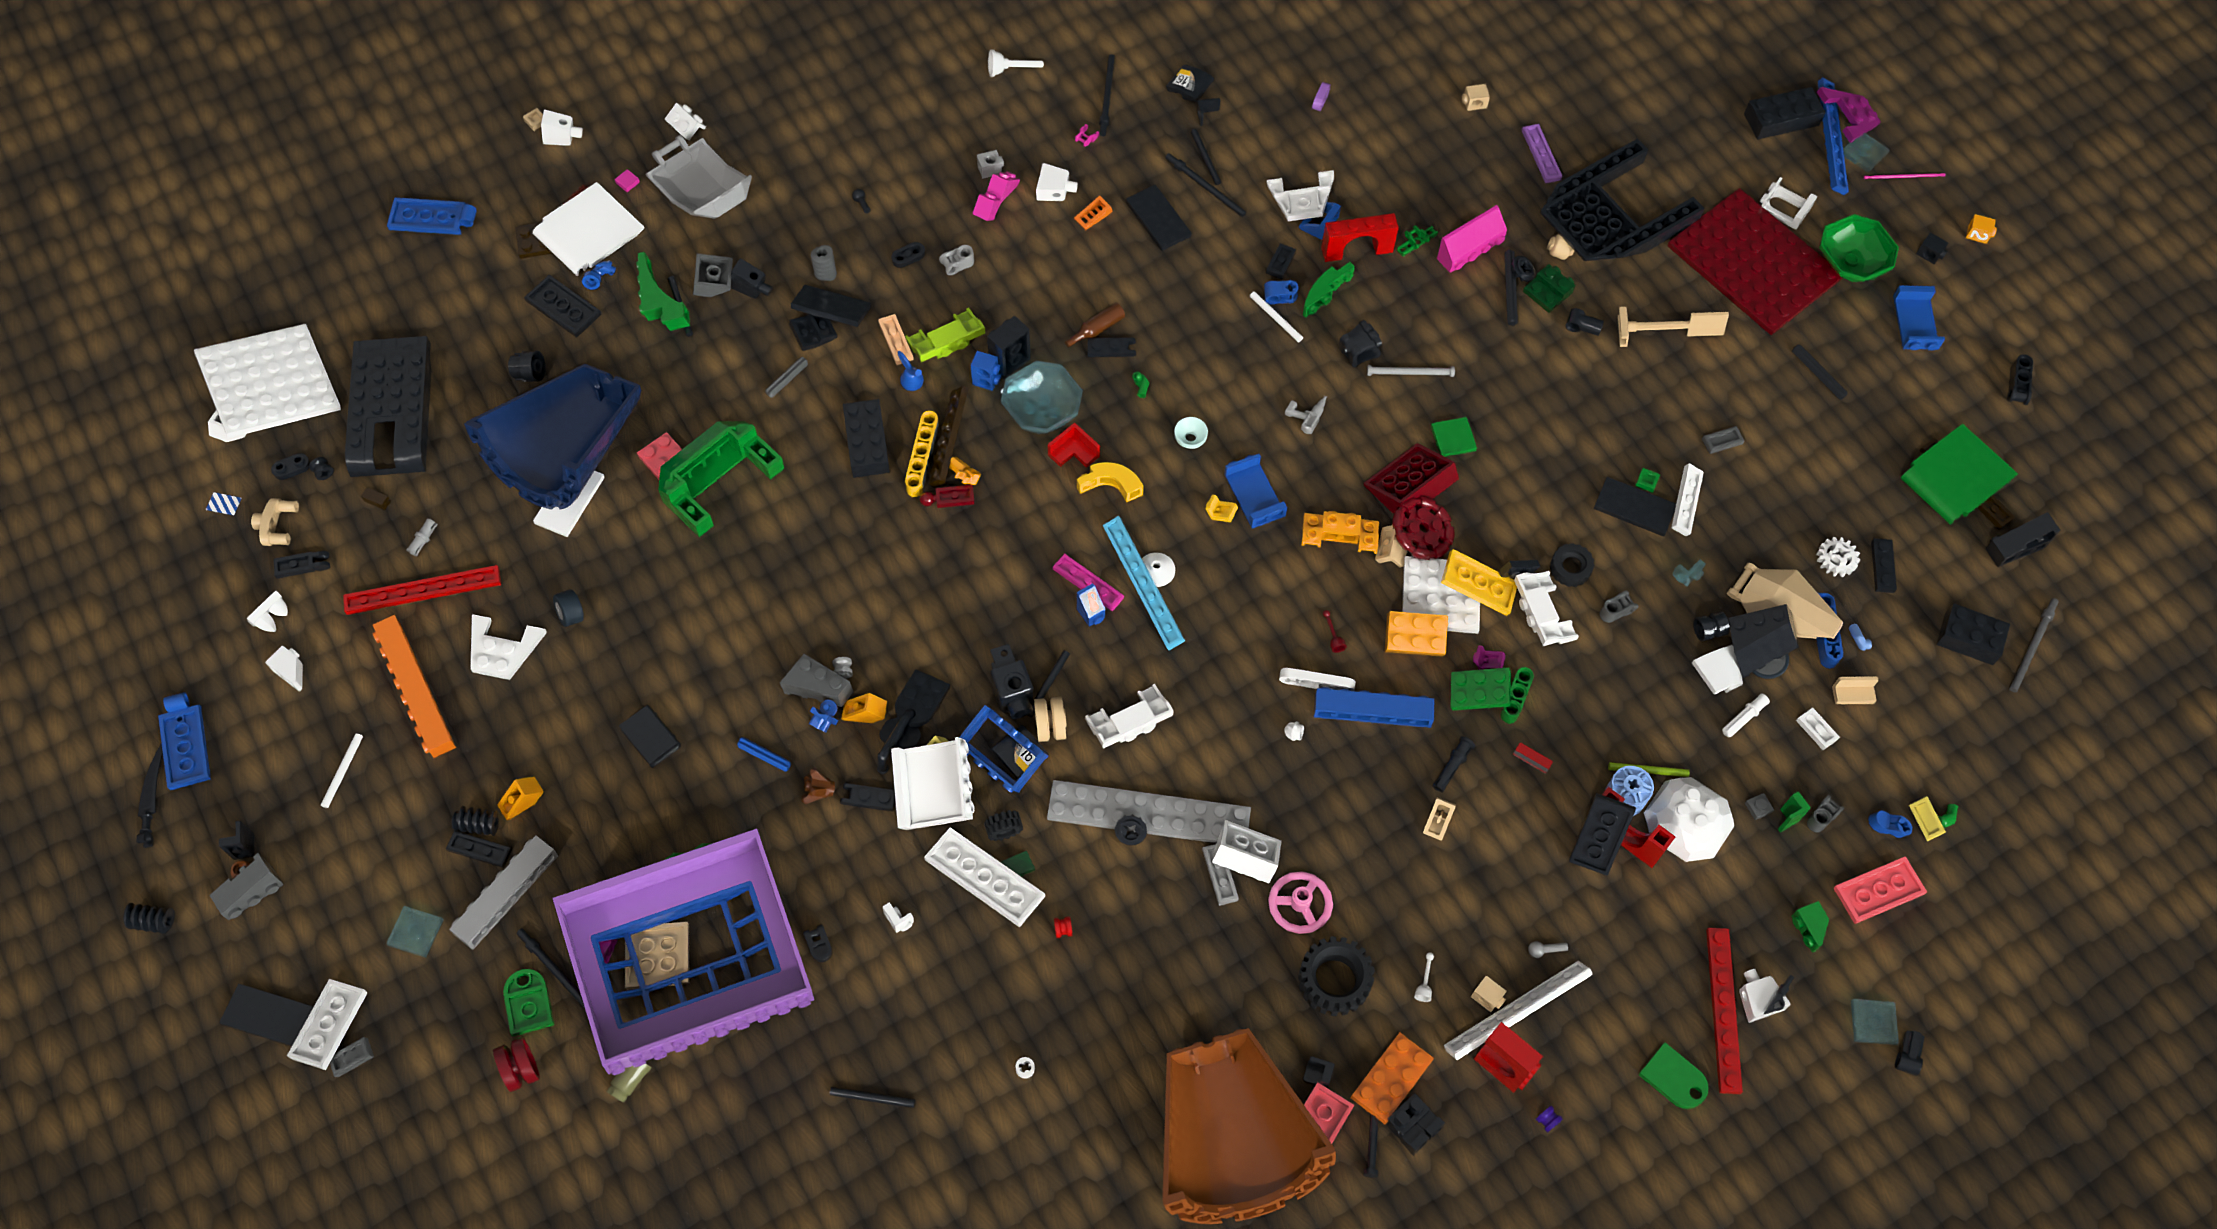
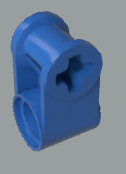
M1293 280L1266 282L1264 284L1265 302L1268 304L1294 303L1298 298V284Z

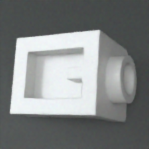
M890 902L883 906V912L896 933L906 931L912 926L914 919L911 913L902 917L898 908H893Z

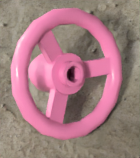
M1303 871L1291 872L1279 878L1271 888L1268 899L1270 913L1276 923L1285 930L1297 934L1312 933L1323 927L1331 917L1333 909L1332 894L1325 882L1316 875ZM1302 879L1309 881L1306 887L1296 888L1292 896H1278V892L1283 885L1292 880ZM1316 887L1320 889L1325 900L1323 914L1317 921L1310 910L1313 899L1312 892ZM1277 905H1291L1295 911L1302 912L1308 925L1299 926L1289 923L1281 916Z

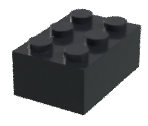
M1015 315L1005 320L999 328L992 330L987 336L988 353L998 357V364L1000 365L999 374L1002 379H1006L1031 359L1029 328Z
M1953 603L1944 615L1936 645L1994 665L2003 654L2010 623Z

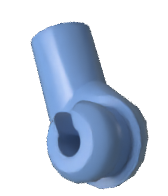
M1857 624L1850 625L1849 631L1858 648L1863 651L1871 649V640L1864 638Z

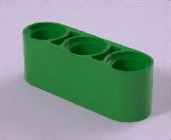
M1527 667L1518 669L1511 684V706L1503 707L1500 715L1501 719L1506 723L1516 722L1523 708L1534 678L1533 671ZM1519 677H1524L1527 681H1523ZM1513 693H1517L1521 697H1516ZM1507 710H1512L1515 714H1510Z

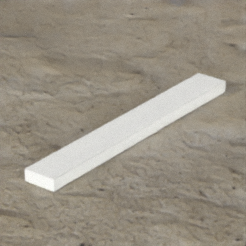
M1580 961L1573 963L1444 1045L1445 1050L1456 1060L1460 1059L1485 1043L1501 1022L1507 1027L1512 1026L1591 976V969Z

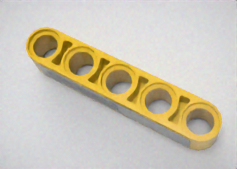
M926 411L922 414L910 458L905 485L908 495L912 497L920 496L924 489L939 429L938 416L934 411Z

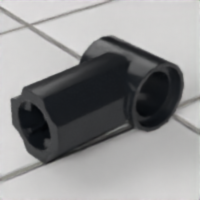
M1574 308L1569 313L1565 327L1571 332H1579L1581 330L1599 336L1604 321L1587 316L1583 310Z
M1908 1030L1904 1033L1901 1051L1895 1060V1069L1914 1076L1919 1075L1923 1065L1921 1053L1925 1038L1922 1033Z

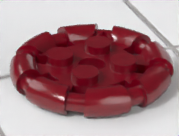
M1425 496L1413 497L1399 504L1398 510H1395L1392 520V526L1396 532L1395 537L1400 546L1405 551L1408 550L1411 556L1422 560L1438 559L1449 551V546L1454 541V527L1451 526L1452 519L1447 510L1442 505L1436 504L1435 500ZM1430 509H1432L1435 512L1434 515L1431 512H1429ZM1419 525H1423L1425 527L1426 533L1420 530Z

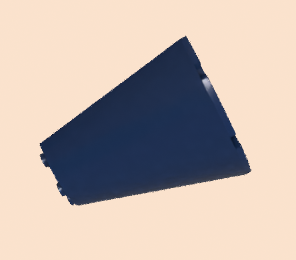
M583 364L468 420L464 425L472 443H478L481 448L479 455L509 488L514 486L520 491L518 492L519 496L537 506L551 510L559 507V510L569 507L579 497L638 403L642 390L640 385L618 376L613 378L610 373Z

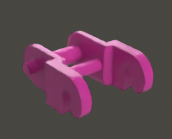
M1087 124L1082 126L1080 133L1075 136V141H1081L1084 143V147L1089 145L1090 142H1094L1100 133L1097 131L1096 134L1086 135Z

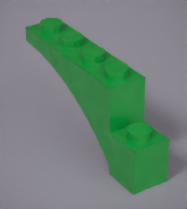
M645 252L638 253L636 265L639 270L637 280L640 285V290H638L641 305H639L640 313L648 321L661 318L662 324L666 325L670 331L690 326V316L687 307L683 302L675 301L659 288L653 274L651 260Z

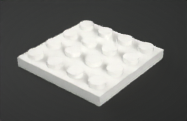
M1405 556L1402 612L1448 616L1447 631L1478 634L1480 602L1441 583L1447 560L1433 558L1422 560Z

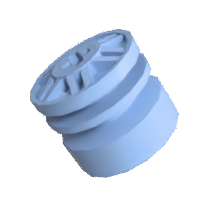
M1624 766L1618 769L1606 789L1610 787L1625 798L1623 803L1636 807L1634 815L1642 811L1654 790L1653 780L1650 775L1642 768L1636 766Z

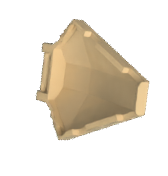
M1748 562L1736 584L1727 592L1729 597L1741 602L1746 613L1787 604L1792 612L1797 637L1834 639L1843 625V621L1798 570L1759 569L1754 564ZM1753 574V577L1744 588L1743 593H1739V591L1742 589L1750 575Z

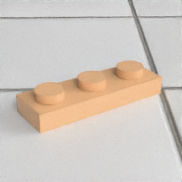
M893 314L878 319L896 365L902 364L898 351H901L909 361L914 360L896 315Z

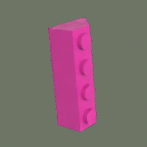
M1497 205L1442 238L1437 260L1450 273L1461 269L1467 262L1474 261L1480 254L1487 253L1493 246L1500 245L1505 240L1507 228Z

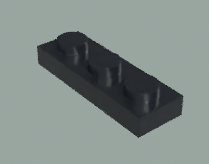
M1873 538L1871 547L1875 592L1895 593L1897 586L1893 540Z

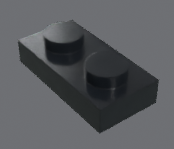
M1280 243L1266 269V274L1283 279L1296 254V249Z
M1538 560L1508 561L1499 570V574L1501 577L1515 578L1516 575L1526 572L1535 573L1540 564Z

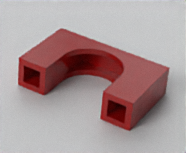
M1395 213L1325 223L1321 246L1324 261L1342 260L1345 246L1353 239L1362 236L1373 237L1372 243L1376 255L1393 253L1399 228Z
M1610 787L1602 794L1620 802L1625 800V798ZM1629 825L1621 846L1653 868L1676 836L1661 825H1658L1650 834L1638 831Z
M1501 1022L1487 1038L1485 1045L1475 1056L1474 1060L1514 1093L1518 1088L1523 1090L1542 1066L1539 1061L1543 1056Z

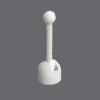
M1431 952L1426 954L1427 964L1423 984L1416 988L1414 996L1415 999L1422 1002H1429L1432 997V990L1427 985L1431 960L1434 959V955Z

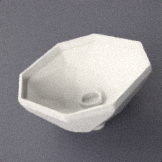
M1692 777L1665 781L1644 811L1649 834L1658 825H1661L1676 836L1667 850L1685 862L1714 858L1734 827L1727 799Z

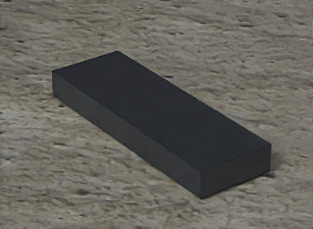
M458 831L453 832L446 847V850L501 868H504L512 851L510 847Z

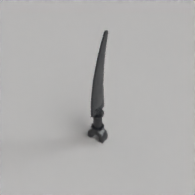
M162 743L149 766L139 802L138 816L142 819V829L139 830L140 834L137 835L136 842L139 844L144 843L143 847L145 848L153 847L154 843L151 835L152 830L150 829L151 819H153L151 814L156 813V789L163 755Z

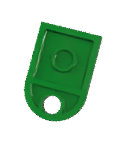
M522 969L513 973L507 979L503 990L511 1036L514 1037L553 1026L554 1020L548 987L542 975L532 969ZM523 976H528V983L523 986L519 985V979Z
M1666 1042L1663 1043L1638 1074L1670 1102L1683 1109H1692L1699 1106L1708 1094V1082L1704 1074ZM1690 1089L1698 1090L1700 1098H1692L1689 1093Z

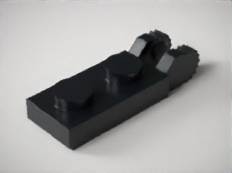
M307 552L273 559L274 576L276 579L315 572V570L324 571L330 569V563L322 561L330 557L329 552Z

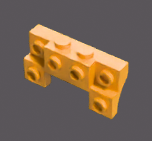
M1324 511L1323 515L1304 513L1301 546L1311 544L1318 545L1320 548L1321 540L1358 544V552L1365 550L1374 551V554H1377L1379 521L1361 519V515L1337 513L1336 511Z

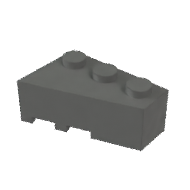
M805 654L802 655L780 682L784 694H795L805 699H817L819 702L832 700L840 707L854 693L850 681Z
M259 853L253 856L255 860L248 867L243 865L239 869V875L233 880L227 879L209 895L221 915L228 921L240 916L244 910L257 905L261 899L277 892L284 885L274 868Z

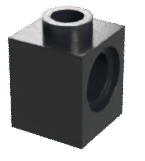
M1929 233L1916 255L1935 265L1937 260H1942L1948 252L1945 249L1949 243Z

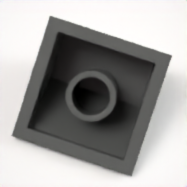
M697 254L693 295L713 297L730 291L733 258Z

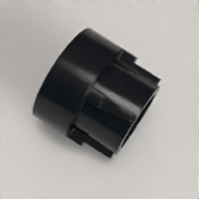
M540 351L514 353L509 358V373L515 380L540 382L545 376V359Z

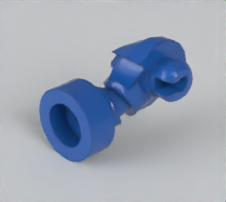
M602 261L596 264V267L591 271L586 272L582 279L584 287L595 290L600 286L602 275L609 274L612 276L616 271V268L611 266L612 261Z

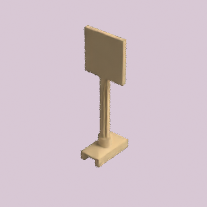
M1619 307L1618 330L1620 347H1627L1629 332H1636V330L1688 328L1687 336L1724 335L1729 313H1691L1690 321L1636 322L1628 321L1627 307Z

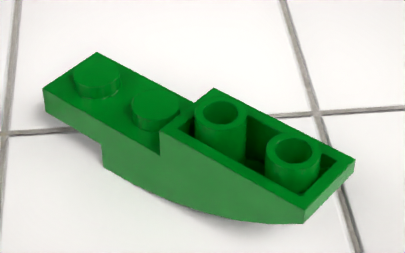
M1351 262L1339 270L1332 266L1318 278L1310 289L1305 301L1303 311L1305 318L1310 314L1316 313L1321 306L1327 305L1332 300L1333 291H1336L1341 284L1349 282L1353 278L1355 266Z

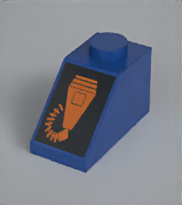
M1093 583L1077 592V610L1089 627L1093 624L1101 623L1105 618V607Z

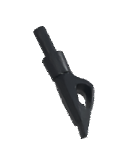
M1789 975L1785 983L1780 985L1767 1010L1763 1013L1764 1015L1782 1010L1785 1007L1783 997L1789 991V985L1793 981L1794 976ZM1779 1002L1781 1006L1774 1009V1005Z

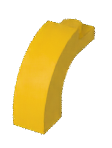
M1104 462L1091 465L1090 473L1083 474L1077 479V490L1080 494L1100 485H1110L1121 492L1126 502L1143 495V484L1138 476L1127 467L1116 463Z

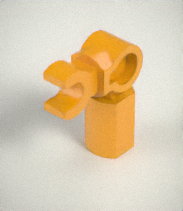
M958 457L951 458L949 468L956 473L955 478L962 479L963 484L976 485L981 473L970 468L969 465Z

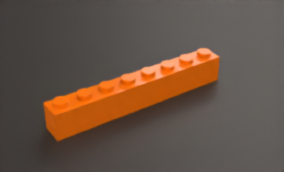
M393 615L373 624L375 632L372 634L376 642L382 645L379 650L383 658H387L389 661L386 664L389 672L395 674L394 684L398 690L401 689L403 692L400 697L404 705H408L410 708L407 713L411 721H415L417 724L414 729L418 737H422L424 740L421 743L426 754L430 752L433 758H436L455 749L454 741L400 622Z

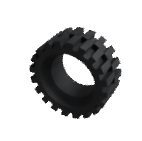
M1336 936L1330 937L1329 942H1326L1324 938L1319 941L1318 945L1313 944L1309 952H1306L1300 967L1298 981H1300V991H1304L1303 998L1305 1001L1309 999L1312 1001L1310 1006L1313 1009L1317 1006L1320 1007V1013L1326 1014V1011H1331V1016H1337L1338 1012H1341L1342 1016L1348 1015L1349 1010H1352V1012L1356 1011L1359 1005L1362 1006L1374 982V966L1370 967L1372 962L1370 956H1364L1366 950L1363 947L1360 950L1356 948L1357 942L1352 941L1351 945L1347 944V938L1341 937L1340 941H1336ZM1328 961H1339L1346 964L1354 974V988L1343 995L1327 993L1317 982L1316 970L1318 967Z

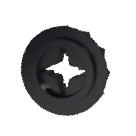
M1516 256L1512 260V272L1516 274V277L1520 278L1521 282H1529L1534 279L1535 268L1529 259L1524 256Z
M1133 814L1131 816L1124 815L1116 823V837L1126 845H1137L1147 835L1146 823L1142 821L1141 817L1138 818ZM1135 825V832L1131 831L1127 834L1128 827Z

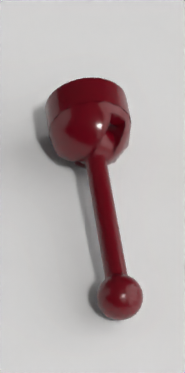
M1324 610L1323 616L1326 617L1333 635L1330 642L1332 652H1342L1347 648V645L1342 637L1336 635L1330 619V611Z

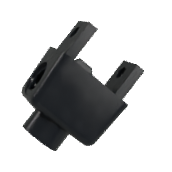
M1009 644L991 649L990 653L994 662L991 663L993 670L990 671V684L1000 711L1003 713L1009 712L1012 719L1027 716L1033 711L1031 705L1033 702V685L1024 661H1015ZM1001 652H1007L1008 655L1003 657L1000 654Z

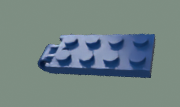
M394 197L387 228L388 230L461 235L460 226L472 227L477 209L465 202Z
M185 692L164 697L163 703L168 713L158 715L167 788L174 790L211 780L201 706L189 707V699Z

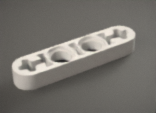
M1293 668L1281 669L1279 677L1282 683L1314 689L1329 687L1332 690L1349 689L1355 691L1356 684L1355 680L1351 678Z

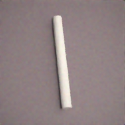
M1255 291L1251 293L1250 297L1297 342L1303 339Z
M355 734L321 803L322 807H329L363 738L362 735Z

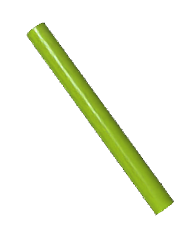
M1611 762L1608 765V769L1612 771H1617L1624 766H1636L1642 768L1648 774L1689 777L1690 774L1689 769Z

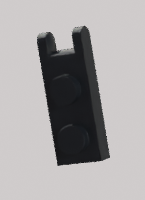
M1088 338V357L1136 356V350H1129V345L1136 344V339Z
M844 783L843 789L850 790L849 799L841 798L840 804L893 812L896 800L895 790Z

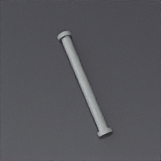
M1367 365V376H1371V374L1450 375V377H1454L1455 367H1372Z

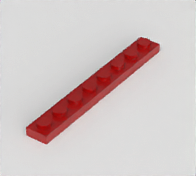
M498 565L345 594L343 595L344 612L346 615L498 586L501 585L500 570Z
M1708 928L1706 934L1719 1093L1741 1094L1743 1089L1729 929Z

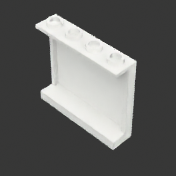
M955 737L954 741L909 749H891L898 828L911 830L973 819L972 784L969 781L971 769L967 761L969 748L966 740Z

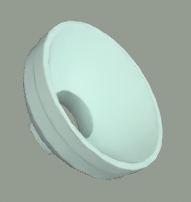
M1186 417L1176 424L1174 431L1175 439L1185 448H1197L1206 441L1208 428L1202 420L1196 417ZM1188 434H1193L1196 439L1188 441L1185 437Z

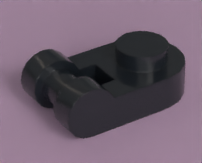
M823 924L818 925L814 930L809 931L808 929L803 931L814 960L821 963L828 961L832 956V948ZM821 937V940L813 942L814 938Z

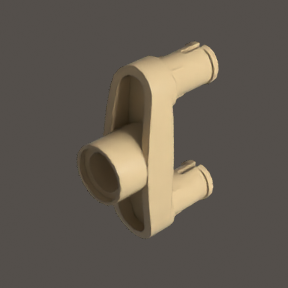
M271 498L263 513H254L252 515V528L259 530L260 542L263 546L290 544L291 538L288 533H275L281 512H298L299 503L297 501Z

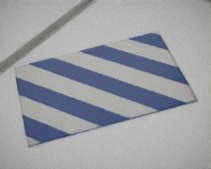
M214 492L206 510L234 515L242 498Z

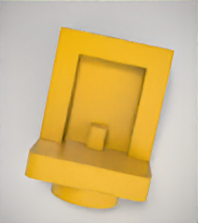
M1212 495L1205 509L1212 520L1231 522L1238 506L1236 503L1219 501L1216 495Z

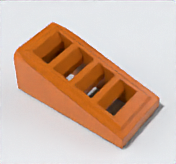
M1099 195L1074 219L1086 231L1113 211L1111 206ZM1083 217L1088 221L1087 223L1082 220Z

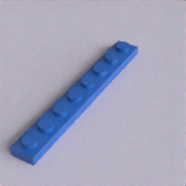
M1825 78L1818 80L1819 89L1824 87L1835 90L1834 83ZM1820 98V103L1826 112L1822 120L1829 166L1828 171L1831 181L1830 186L1833 191L1845 195L1849 192L1837 103L1824 104Z

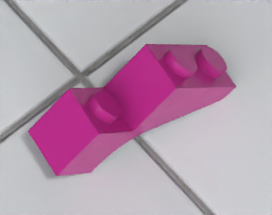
M1009 171L993 174L986 194H979L973 215L986 221L994 220L1001 203L1019 185L1020 179L1015 177L1016 174Z

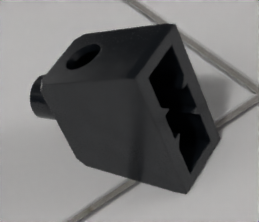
M740 258L731 271V289L754 299L758 298L760 293L767 296L771 294L773 287L765 283V273Z

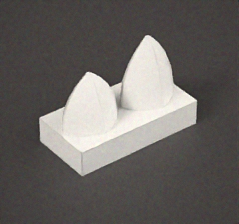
M275 591L247 617V620L253 627L257 626L262 630L275 632L276 625L269 612L278 616H286L288 613L286 603L283 601L282 596Z

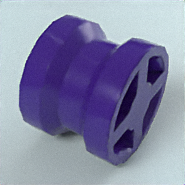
M1552 1105L1536 1118L1538 1123H1542L1545 1126L1544 1130L1547 1133L1563 1120L1561 1115H1557L1554 1112L1555 1109Z

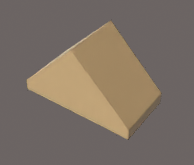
M1437 797L1423 833L1442 841L1456 805Z

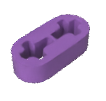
M1322 82L1314 99L1312 109L1322 110L1330 92L1331 84Z

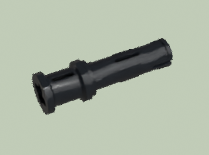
M1463 736L1459 738V744L1455 750L1450 752L1451 758L1432 785L1435 790L1444 792L1460 764L1467 761V755L1475 748L1476 745L1473 741Z

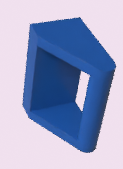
M1327 202L1324 211L1327 215L1321 224H1309L1313 218L1303 219L1299 228L1323 240L1325 223L1337 221L1340 216L1341 205Z

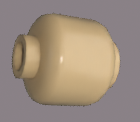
M1560 234L1551 237L1547 246L1551 256L1565 260L1568 256L1573 255L1574 249Z

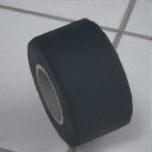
M566 590L553 596L555 611L564 627L583 621V609L574 590Z

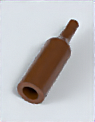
M1115 302L1082 324L1077 334L1065 341L1066 346L1070 347L1082 339L1094 338L1125 318L1123 308L1119 303Z

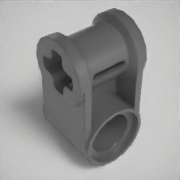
M1626 590L1605 602L1600 611V618L1605 622L1611 623L1633 613L1639 606L1632 601L1629 592Z
M1828 795L1808 818V828L1813 832L1823 831L1845 807L1839 806Z

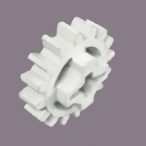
M1833 537L1831 541L1826 539L1821 544L1816 555L1819 556L1817 562H1822L1820 568H1827V574L1831 571L1833 576L1839 573L1841 577H1844L1845 574L1850 575L1852 571H1855L1860 561L1857 558L1860 553L1854 551L1856 546L1849 545L1851 541L1845 543L1842 537L1839 541H1837L1836 537Z

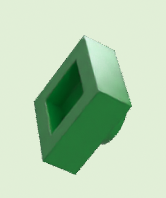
M1642 468L1635 486L1653 493L1660 474Z

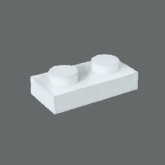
M1811 708L1796 720L1822 750L1840 738L1814 708Z

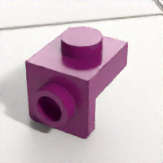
M1478 645L1477 652L1473 655V661L1479 670L1503 668L1506 655L1504 652L1485 651L1483 646Z

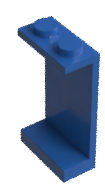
M1899 286L1894 293L1893 298L1903 349H1928L1932 351L1939 350L1943 344L1945 337L1937 336L1931 299L1936 292L1935 286Z
M1260 454L1249 455L1242 460L1228 463L1225 466L1224 473L1252 529L1283 518L1287 512L1285 502H1279L1260 465Z

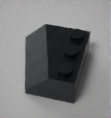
M1787 604L1728 618L1734 653L1743 678L1749 676V673L1756 669L1760 670L1765 667V664L1772 660L1779 659L1799 648L1792 612Z

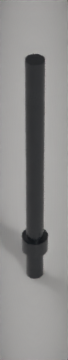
M1113 54L1108 56L1102 115L1099 118L1100 136H1106L1110 120L1108 114L1115 55Z
M1170 153L1166 155L1165 159L1171 162L1175 169L1179 172H1184L1241 217L1245 216L1246 211L1192 171L1186 166L1184 161L1178 160Z
M523 928L519 929L516 934L525 943L528 951L534 953L585 1009L580 990L540 948V943L535 938H531Z

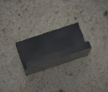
M236 821V836L220 838L219 847L233 860L255 856L254 833L241 821Z

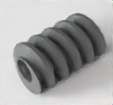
M822 245L813 249L811 259L815 277L825 281L834 280L837 272L832 248L829 245Z

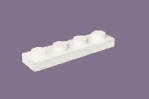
M1690 463L1684 466L1671 527L1684 536L1691 534L1703 477V471Z

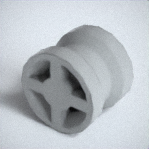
M838 657L832 661V665L835 668L833 672L845 679L852 677L853 671L850 668L852 660L850 658Z

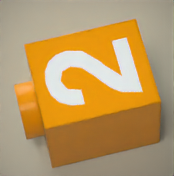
M1975 214L1968 224L1966 238L1987 244L1989 239L1995 236L1997 227H1995L1996 220Z

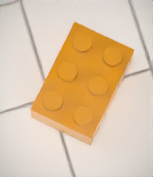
M1389 611L1387 613L1385 652L1444 656L1446 654L1448 616Z

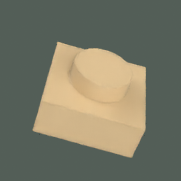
M536 108L524 115L523 119L535 131L541 127L543 114Z

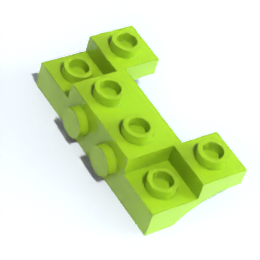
M966 308L967 311L959 315L953 314L955 321L928 332L927 337L920 329L919 333L910 337L906 335L905 338L920 362L935 356L939 359L947 357L957 350L966 348L970 345V340L985 334V327L981 320L975 317L970 308Z

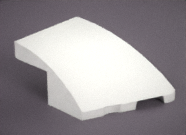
M1733 645L1710 652L1692 662L1714 695L1723 690L1727 693L1743 684Z

